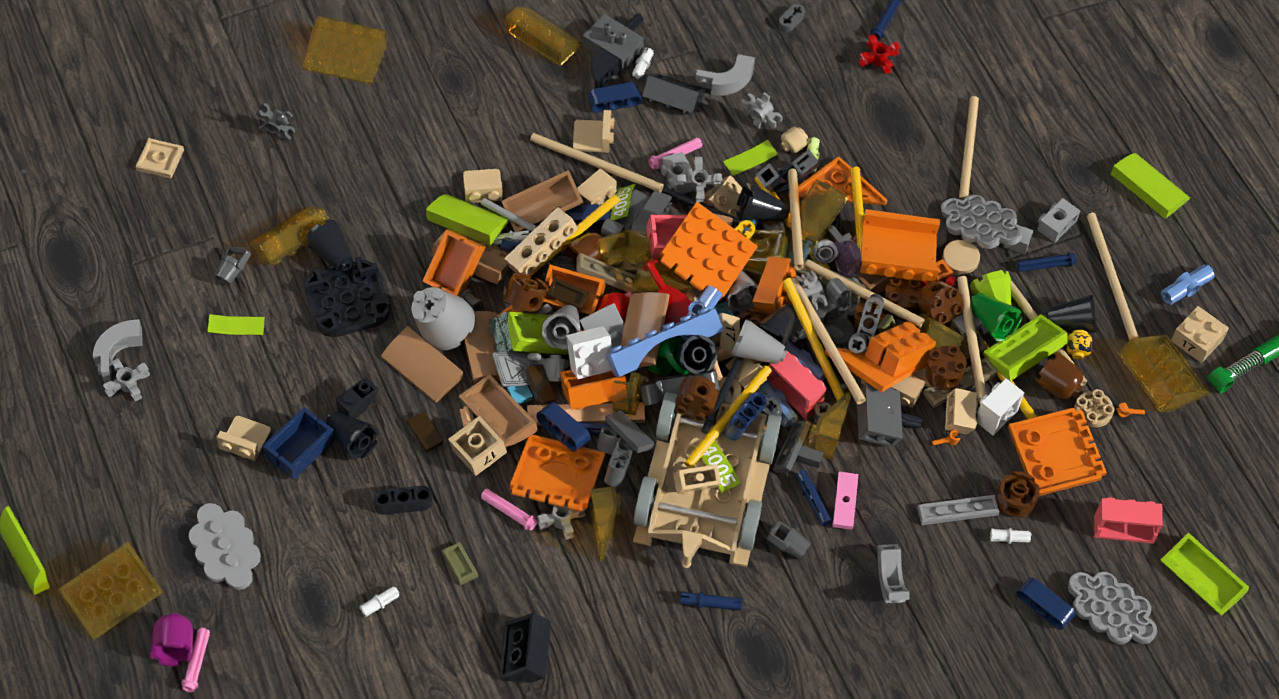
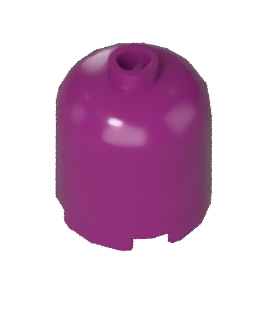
M171 613L160 617L153 627L150 648L151 659L156 658L159 660L160 665L179 666V662L185 660L187 663L190 662L193 654L192 623L188 618L178 613Z

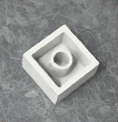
M604 326L566 335L570 366L577 379L612 371L606 354L611 352V337Z
M1005 379L1001 384L998 382L993 387L992 392L989 395H984L979 403L981 405L976 412L978 414L977 423L994 436L1018 412L1024 392L1008 379Z

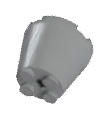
M435 287L417 291L414 295L411 307L412 315L422 338L435 349L450 350L461 345L460 342L467 334L472 332L475 323L474 311L463 298Z

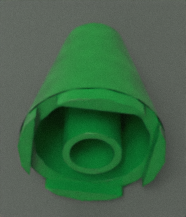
M978 293L971 297L972 311L995 340L1004 341L1007 334L1012 335L1019 327L1022 317L1019 316L1021 311L1018 308L983 293Z

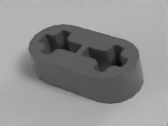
M800 4L792 5L780 17L779 29L783 32L792 31L804 19L805 8Z

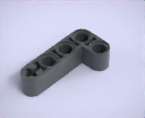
M635 189L631 194L628 216L614 221L609 218L606 219L601 229V237L607 240L609 248L617 252L621 249L629 237L633 222L650 196Z
M658 191L653 192L632 224L627 244L628 251L636 254L648 252L649 241L646 225L650 215H666L672 204V196Z
M839 278L830 280L826 286L825 297L827 306L821 302L817 303L818 309L815 311L823 325L845 314L851 307V290ZM797 318L789 338L792 342L807 336L799 318Z
M872 294L868 297L857 333L864 334L869 339V342L871 337L875 336L884 305L883 298L878 294ZM876 300L878 305L876 306L874 313L870 312L872 308V302ZM871 318L874 320V325L867 326L864 320ZM855 339L854 345L858 344V346L860 347V341H857V339ZM837 343L835 345L836 348L850 350L846 343ZM869 343L866 344V347L862 352L867 351Z
M716 370L700 374L687 373L649 380L639 386L643 404L651 405L662 401L666 392L678 394L682 380L690 376L689 379H693L694 376L707 378L715 383L716 390H720Z
M603 427L600 431L596 447L598 450L612 455L604 481L610 486L619 487L624 480L634 449L613 428Z

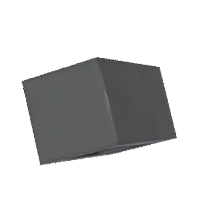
M801 446L796 461L819 468L824 452Z

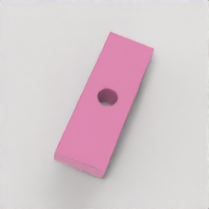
M838 473L833 527L853 530L858 474Z

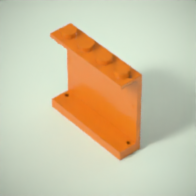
M866 209L862 224L860 273L924 282L936 280L938 269L936 268V243L940 219Z

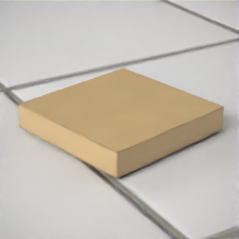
M148 138L137 162L136 170L171 179L183 154L184 147Z

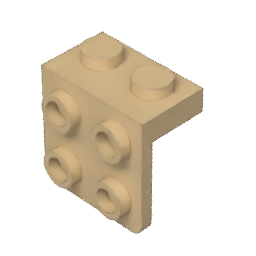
M604 110L603 121L576 120L574 122L573 149L583 152L609 153V145L613 143L614 132H610V129H614V118H611V110Z
M499 169L472 170L463 173L466 202H482L484 198L491 202L503 200Z
M730 175L722 179L721 185H713L712 190L704 193V204L713 205L714 208L736 217V211H739L740 208L737 205V200L742 187Z
M236 416L227 433L219 432L217 436L219 449L256 461L271 433V428L244 417Z

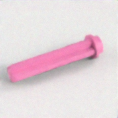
M695 138L658 156L653 155L648 160L649 165L652 169H659L662 165L663 157L683 152L685 155L701 148L702 142L700 138Z
M485 489L482 492L481 498L522 524L525 530H533L537 525L538 521L535 519V516L528 515L489 489Z
M200 628L197 631L192 659L188 664L185 679L181 682L182 689L185 691L194 692L198 687L197 679L210 634L208 629Z

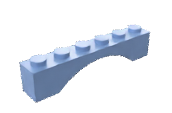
M704 307L697 311L698 314L692 317L689 314L681 317L680 322L676 324L670 322L663 325V329L658 332L652 330L645 333L646 337L639 339V337L633 338L624 347L618 345L611 348V352L606 354L614 376L620 377L636 370L645 355L655 345L665 339L679 335L711 337L724 331L716 309Z

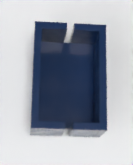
M303 407L263 445L265 458L276 467L280 466L281 471L294 480L335 441L334 431L321 419L318 421L316 415Z

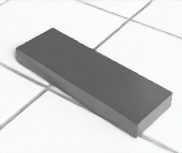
M622 411L606 415L605 422L637 453L654 449L655 443Z
M808 420L792 424L773 467L776 473L791 471L811 426Z

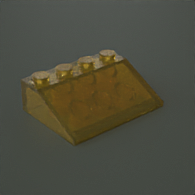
M318 16L312 29L303 70L372 85L387 46L386 30Z
M1167 334L1131 339L1118 353L1123 363L1132 372L1133 377L1140 383L1145 394L1150 397L1155 408L1160 413L1174 411L1210 393Z
M126 542L56 590L93 640L163 593L129 542Z

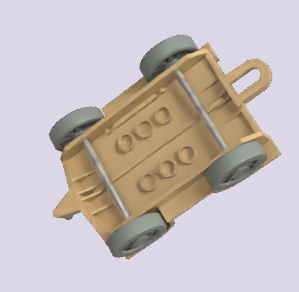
M726 377L718 381L720 389ZM735 378L731 384L734 388L731 404L722 403L715 418V424L741 394V384ZM666 392L659 414L656 430L657 442L648 477L645 476L642 480L634 515V525L637 528L633 542L651 546L652 539L658 538L681 543L683 548L682 566L684 568L691 566V559L698 548L731 554L730 564L747 567L750 551L753 550L762 509L761 500L769 467L773 462L782 417L769 414L765 426L766 414L760 413L738 440L728 439L724 434V430L716 438L715 441L740 480V485L723 493L717 486L715 488L677 494L673 474L679 470L689 469L684 465V461L707 434L701 432L704 421L698 422L692 417L677 413L675 410L677 394ZM700 458L692 468L703 467L706 464Z

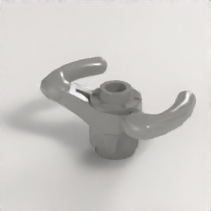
M530 353L527 355L528 360L536 361L540 365L543 364L549 381L561 382L560 372L565 371L570 366L569 357L562 359V355H550V358L546 359L540 353Z

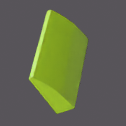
M1136 153L1125 157L1115 164L1112 169V176L1164 219L1190 199L1188 195Z
M448 194L437 198L426 209L428 221L488 245L495 241L510 222L509 219Z
M519 312L508 313L509 335L513 351L569 355L568 349L553 348L546 343L542 336L543 323L550 315Z
M1040 314L1017 329L1012 335L1005 337L1004 341H999L985 350L984 355L1005 378L1012 381L1068 343L1067 332Z
M6 507L0 517V534L33 594L36 595L50 588L45 570L10 507Z
M1189 533L1160 560L1220 616L1236 604L1249 590V587Z

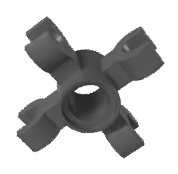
M260 104L259 106L263 109V112L258 110L255 114L259 118H264L262 120L264 124L259 126L258 129L262 133L267 131L272 134L280 133L283 140H290L291 137L287 132L292 134L295 132V129L292 126H287L289 123L287 120L293 115L288 110L284 112L279 110L271 111L268 104Z

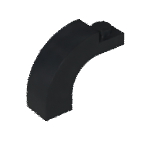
M808 149L787 166L776 168L769 163L756 176L768 191L775 193L789 190L788 170H797L799 185L808 179L807 175L821 164Z

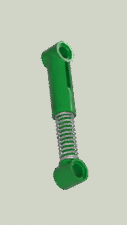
M1279 334L1254 348L1252 353L1229 367H1218L1209 374L1207 380L1220 394L1224 393L1234 384L1235 379L1240 378L1259 365L1267 364L1279 356Z

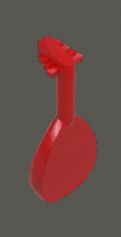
M649 259L645 261L646 265L642 269L643 271L649 270L659 288L658 293L670 295L664 324L680 322V318L689 313L688 307L691 301L676 288L665 285L654 264L659 262L658 260Z

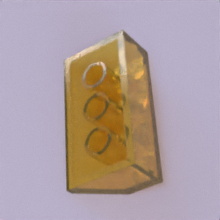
M516 7L505 17L507 32L559 66L583 45V42L528 7Z
M309 206L248 242V244L264 264L274 266L279 264L283 257L297 253L298 248L308 246L306 236L309 231L318 223L320 225L325 224V220H329L323 208Z

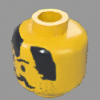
M1074 330L1073 333L1068 335L1066 350L1068 354L1072 355V358L1084 359L1085 356L1091 353L1092 337L1087 331Z

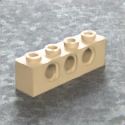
M557 207L504 259L514 272L531 275L565 240L574 234L578 227L568 214Z

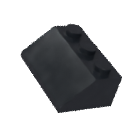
M654 73L648 75L642 96L647 97L649 102L657 103L658 101L664 103V107L670 109L676 107L680 109V112L690 115V113L697 111L706 93V89Z
M533 612L505 622L499 680L532 683L546 678L550 620Z

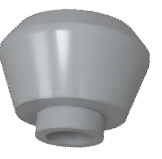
M821 239L813 247L812 254L819 263H830L837 257L838 248L832 241Z

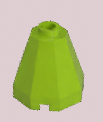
M1003 270L987 273L982 276L983 280L979 281L977 278L971 283L970 288L974 295L983 293L1011 305V278L1008 271L1004 273Z

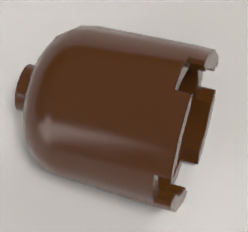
M587 233L565 244L562 248V256L566 255L568 261L566 263L567 268L577 272V257L580 253L606 263L610 254L609 244L599 234Z
M1056 351L1054 353L1056 358L1054 360L1049 359L1039 372L1041 378L1036 377L1034 382L1059 399H1068L1073 394L1077 396L1083 388L1080 385L1083 381V373L1075 364Z

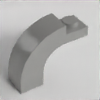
M738 54L734 67L724 73H713L697 69L695 86L711 89V95L721 96L735 93L744 88L750 81L754 70L755 57Z
M139 319L115 324L107 329L97 340L93 350V359L98 368V375H102L104 382L112 381L111 362L120 350L127 347L143 346L142 327Z
M897 544L877 545L879 579L885 603H902L910 600L909 590L906 588L902 576L900 547Z

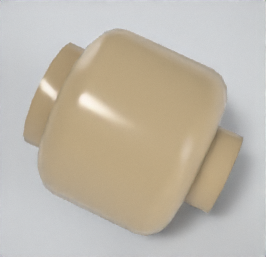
M791 127L781 135L782 143L780 145L785 152L797 153L807 145L808 136L802 128Z

